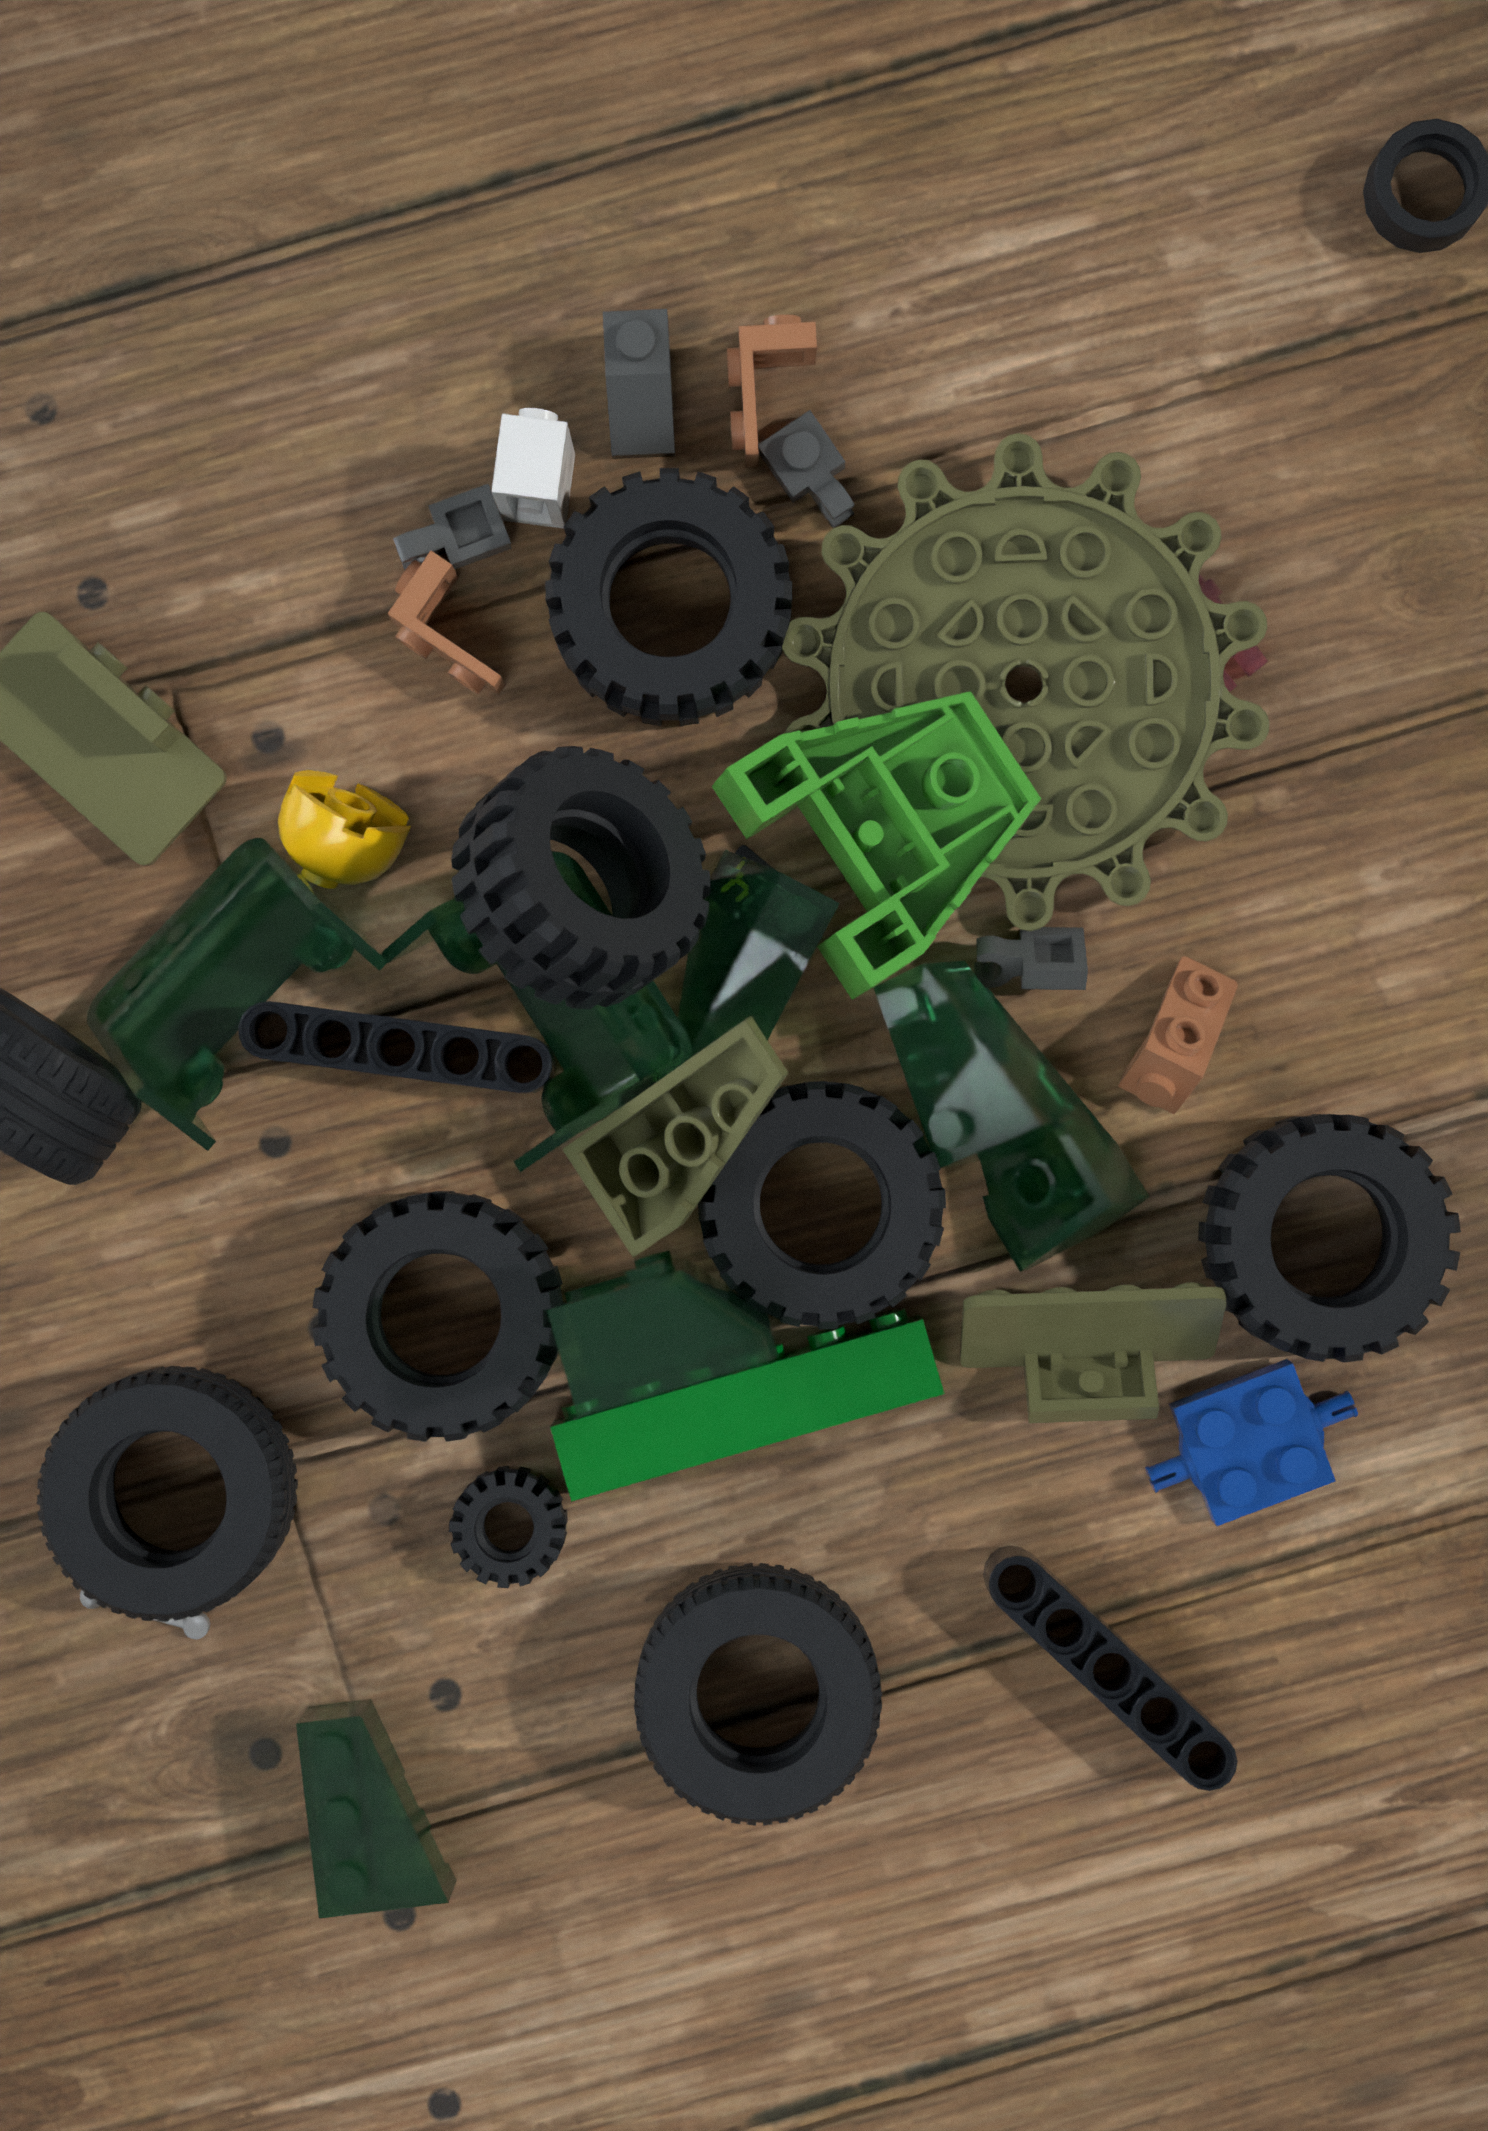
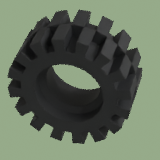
M509 1466L498 1467L495 1471L484 1472L467 1486L453 1508V1516L449 1521V1532H452L453 1540L450 1543L453 1554L458 1553L462 1559L460 1562L461 1567L466 1572L471 1569L478 1575L476 1580L487 1584L488 1580L498 1583L497 1588H509L510 1584L519 1583L520 1587L530 1584L533 1578L538 1575L541 1578L550 1569L553 1562L557 1560L567 1535L566 1524L568 1517L567 1510L563 1509L561 1503L563 1498L558 1489L554 1491L548 1485L550 1480L542 1474L540 1477L531 1474V1469L520 1466L519 1469H509ZM504 1502L516 1503L524 1507L531 1515L534 1525L531 1540L522 1548L503 1550L493 1545L488 1539L484 1528L485 1517L488 1511L497 1504Z

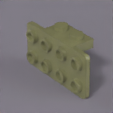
M38 612L30 618L0 651V741L134 862L142 866H150L159 859L224 787L227 780L226 773L168 720L175 712L168 703L147 685L138 693L121 678V675L128 668L99 642L90 650L52 615L47 612Z
M1189 1282L1164 1289H1141L1134 1285H1119L1107 1291L1076 1292L1066 1287H1056L1048 1289L1043 1293L1011 1294L1004 1290L984 1291L978 1295L967 1297L963 1301L960 1364L966 1368L1023 1366L1028 1423L1157 1419L1159 1401L1154 1362L1204 1360L1214 1356L1227 1304L1225 1290L1220 1287H1206L1201 1283Z

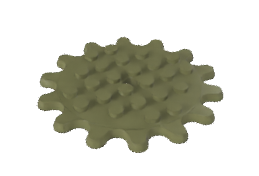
M1016 433L1008 435L997 446L994 457V472L991 480L983 488L971 492L958 490L947 481L944 473L936 464L929 460L919 459L907 464L898 476L897 487L905 505L906 517L897 533L888 538L878 539L866 535L853 526L841 525L833 528L826 534L822 542L821 554L826 565L839 575L845 584V602L841 609L831 617L822 619L799 617L790 621L782 646L785 656L790 661L802 666L811 667L821 674L826 683V699L820 709L813 714L794 720L787 727L785 734L799 730L800 732L828 727L838 721L858 717V719L885 714L895 708L971 691L1041 797V800L997 858L990 863L980 876L995 881L1001 887L1005 896L1007 917L1011 923L1020 930L1034 931L1041 929L1051 919L1054 909V894L1057 886L1064 878L1072 874H1085L1094 878L1110 901L1117 905L1131 906L1138 904L1146 897L1150 890L1151 879L1143 861L1142 851L1145 841L1152 833L1159 829L1172 828L1181 831L1196 841L1207 842L1217 838L1224 831L1228 821L1226 807L1207 788L1204 783L1203 770L1205 762L1216 751L1227 748L1250 750L1259 746L1268 735L1269 719L1266 712L1257 704L1240 700L1231 695L1225 687L1223 679L1224 667L1228 660L1236 653L1258 645L1264 638L1267 631V618L1263 610L1254 603L1240 601L1230 604H1219L1209 600L1201 591L1198 581L1200 569L1204 562L1218 549L1222 538L1221 528L1212 516L1202 512L1189 513L1173 525L1165 528H1153L1145 524L1137 516L1134 502L1141 480V471L1136 460L1130 455L1121 452L1108 453L1098 461L1091 476L1083 484L1074 488H1063L1055 485L1046 476L1043 468L1041 447L1037 441L1029 435ZM1022 666L1035 670L1042 682L1039 696L1027 703L1014 700L1008 694L1005 687L1008 673Z

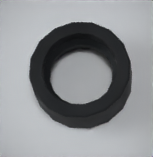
M1437 118L1412 122L1392 134L1368 168L1363 188L1366 214L1377 233L1395 247L1417 253L1443 250L1462 239L1488 206V153L1479 138L1460 124ZM1424 151L1442 156L1455 166L1463 180L1465 192L1462 204L1454 214L1442 221L1430 222L1415 218L1400 206L1392 193L1391 180L1394 169L1403 158L1412 153Z

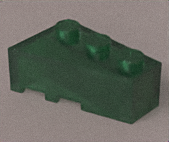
M965 960L923 963L873 987L930 1150L935 1152L941 1169L981 1161L1082 1119L1070 1102L1063 1103L1043 1077L1042 1074L1046 1070L1034 1054L1027 1055L1007 1028L1011 1022Z
M372 1699L309 1706L297 1721L296 1729L319 1919L449 1903L457 1880L449 1863H445L430 1831L431 1825L423 1808H419L404 1776V1767Z

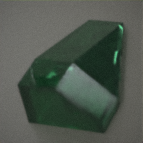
M725 849L710 877V895L704 899L709 902V912L705 927L699 930L698 941L687 956L668 1074L749 1017L753 1018L768 1041L839 906L838 902L781 872Z
M988 987L980 988L937 1023L955 1095L964 1101L973 1137L967 1139L972 1159L979 1158L989 1195L982 1196L987 1217L1020 1272L1027 1271L1103 1231L1150 1197L1117 1142Z

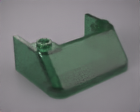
M253 838L236 848L98 992L88 1009L87 1024L134 1095L208 1151L217 1141L197 1112L211 1104L222 1090L224 1065L216 1053L238 1031L239 1022L245 1011L252 1005L266 1002L302 963L315 973L334 970L344 965L350 959L354 949L379 971L388 963V960L357 926L310 881L305 879L283 855L263 838Z
M552 851L553 859L560 875L574 894L593 909L612 916L579 863L567 854ZM455 898L429 910L381 952L386 962L390 963L435 941L446 960L459 971L468 974H479L498 965L504 977L507 974V971L500 964L495 962L490 965L479 952L483 945L475 933L468 935L460 915L465 911L463 901L455 902ZM654 980L620 1003L608 1007L596 1005L591 1009L567 1007L565 999L557 1005L534 997L535 989L527 986L522 990L508 981L564 1069L563 1072L552 1078L544 1086L541 1095L544 1114L555 1130V1133L513 1161L514 1164L522 1172L586 1133L691 1058L692 1046L690 1038Z
M670 1250L633 1260L635 1268L625 1271L626 1275L565 1292L567 1304L547 1310L578 1417L739 1371L778 1357L776 1338L769 1314L765 1312L761 1314L746 1304V1300L738 1293L686 1258L673 1261Z

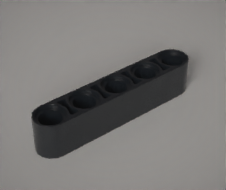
M273 1001L259 1002L250 1006L242 1015L238 1025L239 1039L243 1047L253 1056L268 1060L522 1094L536 1093L545 1089L553 1080L556 1071V1059L551 1048L543 1041L527 1035ZM278 1013L287 1025V1035L280 1046L274 1049H267L259 1039L258 1029L265 1017ZM334 1022H342L350 1031L351 1043L349 1049L343 1055L332 1058L324 1052L321 1046V1036L328 1025ZM397 1030L407 1031L415 1043L413 1057L402 1066L392 1065L384 1055L383 1046L385 1040L391 1033ZM468 1038L476 1045L479 1059L471 1072L458 1075L449 1068L446 1061V1053L453 1042ZM522 1047H533L542 1058L543 1067L540 1075L529 1083L516 1081L509 1071V1061L512 1054Z
M1011 1545L1001 1547L990 1554L984 1565L983 1577L989 1594L1001 1610L1189 1784L1200 1790L1212 1791L1221 1789L1231 1781L1237 1768L1236 1752L1215 1723L1034 1555L1022 1547ZM1018 1564L1029 1568L1031 1572L1030 1582L1021 1592L1010 1594L998 1588L999 1576L1008 1566ZM1065 1608L1077 1613V1625L1067 1636L1054 1637L1046 1633V1621L1050 1614L1056 1610ZM1111 1652L1122 1655L1124 1657V1666L1117 1677L1105 1681L1093 1676L1094 1664L1102 1655ZM1155 1697L1168 1698L1171 1702L1169 1714L1164 1720L1155 1724L1145 1723L1141 1720V1710L1147 1701ZM1204 1741L1217 1743V1755L1210 1764L1203 1767L1189 1765V1753L1195 1745Z

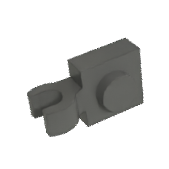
M811 410L758 444L760 456L792 503L809 493L832 528L839 526L854 516L851 508L855 504L840 482L833 477L845 469V460Z
M488 484L428 505L434 524L403 533L393 538L404 570L414 560L422 563L430 551L437 555L446 553L449 563L452 564L454 569H458L512 549L510 539Z
M1042 927L1034 931L1020 930L1019 940L1003 939L997 936L976 938L977 962H974L975 985L978 987H1000L1011 978L1021 976V989L1086 990L1088 967L1084 928Z

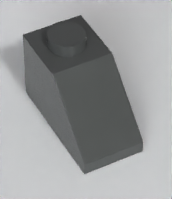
M667 309L603 312L605 374L612 459L675 456L670 336Z

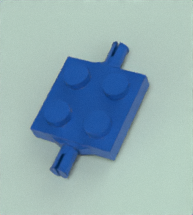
M1285 1359L1169 1403L1179 1431L1180 1455L1150 1467L1147 1466L1145 1470L1155 1493L1190 1479L1201 1491L1211 1521L1216 1526L1335 1482L1334 1474L1324 1450L1323 1428L1351 1417H1357V1408L1353 1406L1355 1403L1348 1391L1313 1404L1303 1392L1294 1364Z

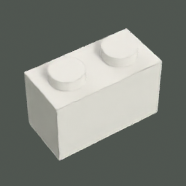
M522 408L519 410V416L502 414L492 494L503 521L564 528L563 526L567 522L575 451L568 423L558 421V415L551 411L538 408Z

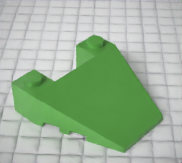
M971 691L895 708L889 713L863 719L856 717L838 721L832 726L806 732H800L799 730L781 734L726 768L711 786L746 840L797 807L812 827L867 911V913L817 946L852 1000L924 954L948 918L959 908L986 868L997 858L1041 800V797Z

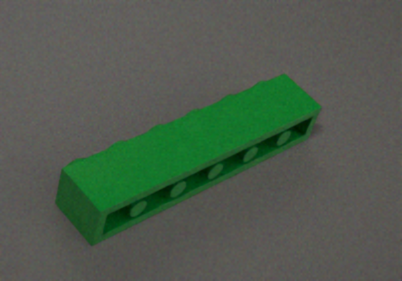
M905 1308L895 1309L875 1315V1318L869 1320L871 1328L846 1335L844 1326H838L836 1329H825L807 1336L808 1347L785 1353L782 1343L774 1344L746 1353L748 1364L723 1371L721 1361L711 1362L684 1371L687 1382L662 1388L660 1379H653L624 1388L625 1399L600 1406L598 1396L562 1406L561 1409L564 1417L555 1419L550 1429L571 1502L945 1394L922 1317L920 1315L908 1317Z

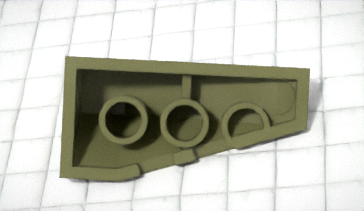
M752 1017L738 1024L562 1149L632 1257H635L686 1222L788 1075L787 1069Z

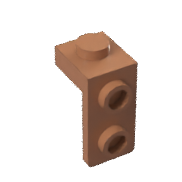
M796 315L771 316L763 320V325L739 326V347L727 348L729 387H741L742 411H730L732 450H745L746 468L758 467L759 459L754 368L815 365L817 352L816 322L801 323V318Z
M430 551L422 563L417 560L410 563L396 585L395 592L400 596L388 612V616L395 626L400 628L395 638L424 659H427L430 653L434 651L453 665L447 673L472 692L479 695L483 688L487 687L499 695L506 685L501 675L427 626V623L459 578L452 564L433 551Z
M1182 957L1174 969L1148 1037L1125 1067L1118 1087L1136 1095L1142 1102L1150 1106L1160 1107L1175 1115L1204 1077L1237 990V982L1189 957Z

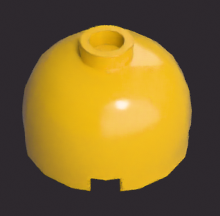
M313 770L298 771L294 773L282 801L278 817L279 837L291 859L303 867L301 871L302 876L315 885L334 889L338 883L355 885L377 879L386 872L399 855L411 826H406L409 820L406 812L390 799L357 783L355 793L334 787L338 778L337 775Z

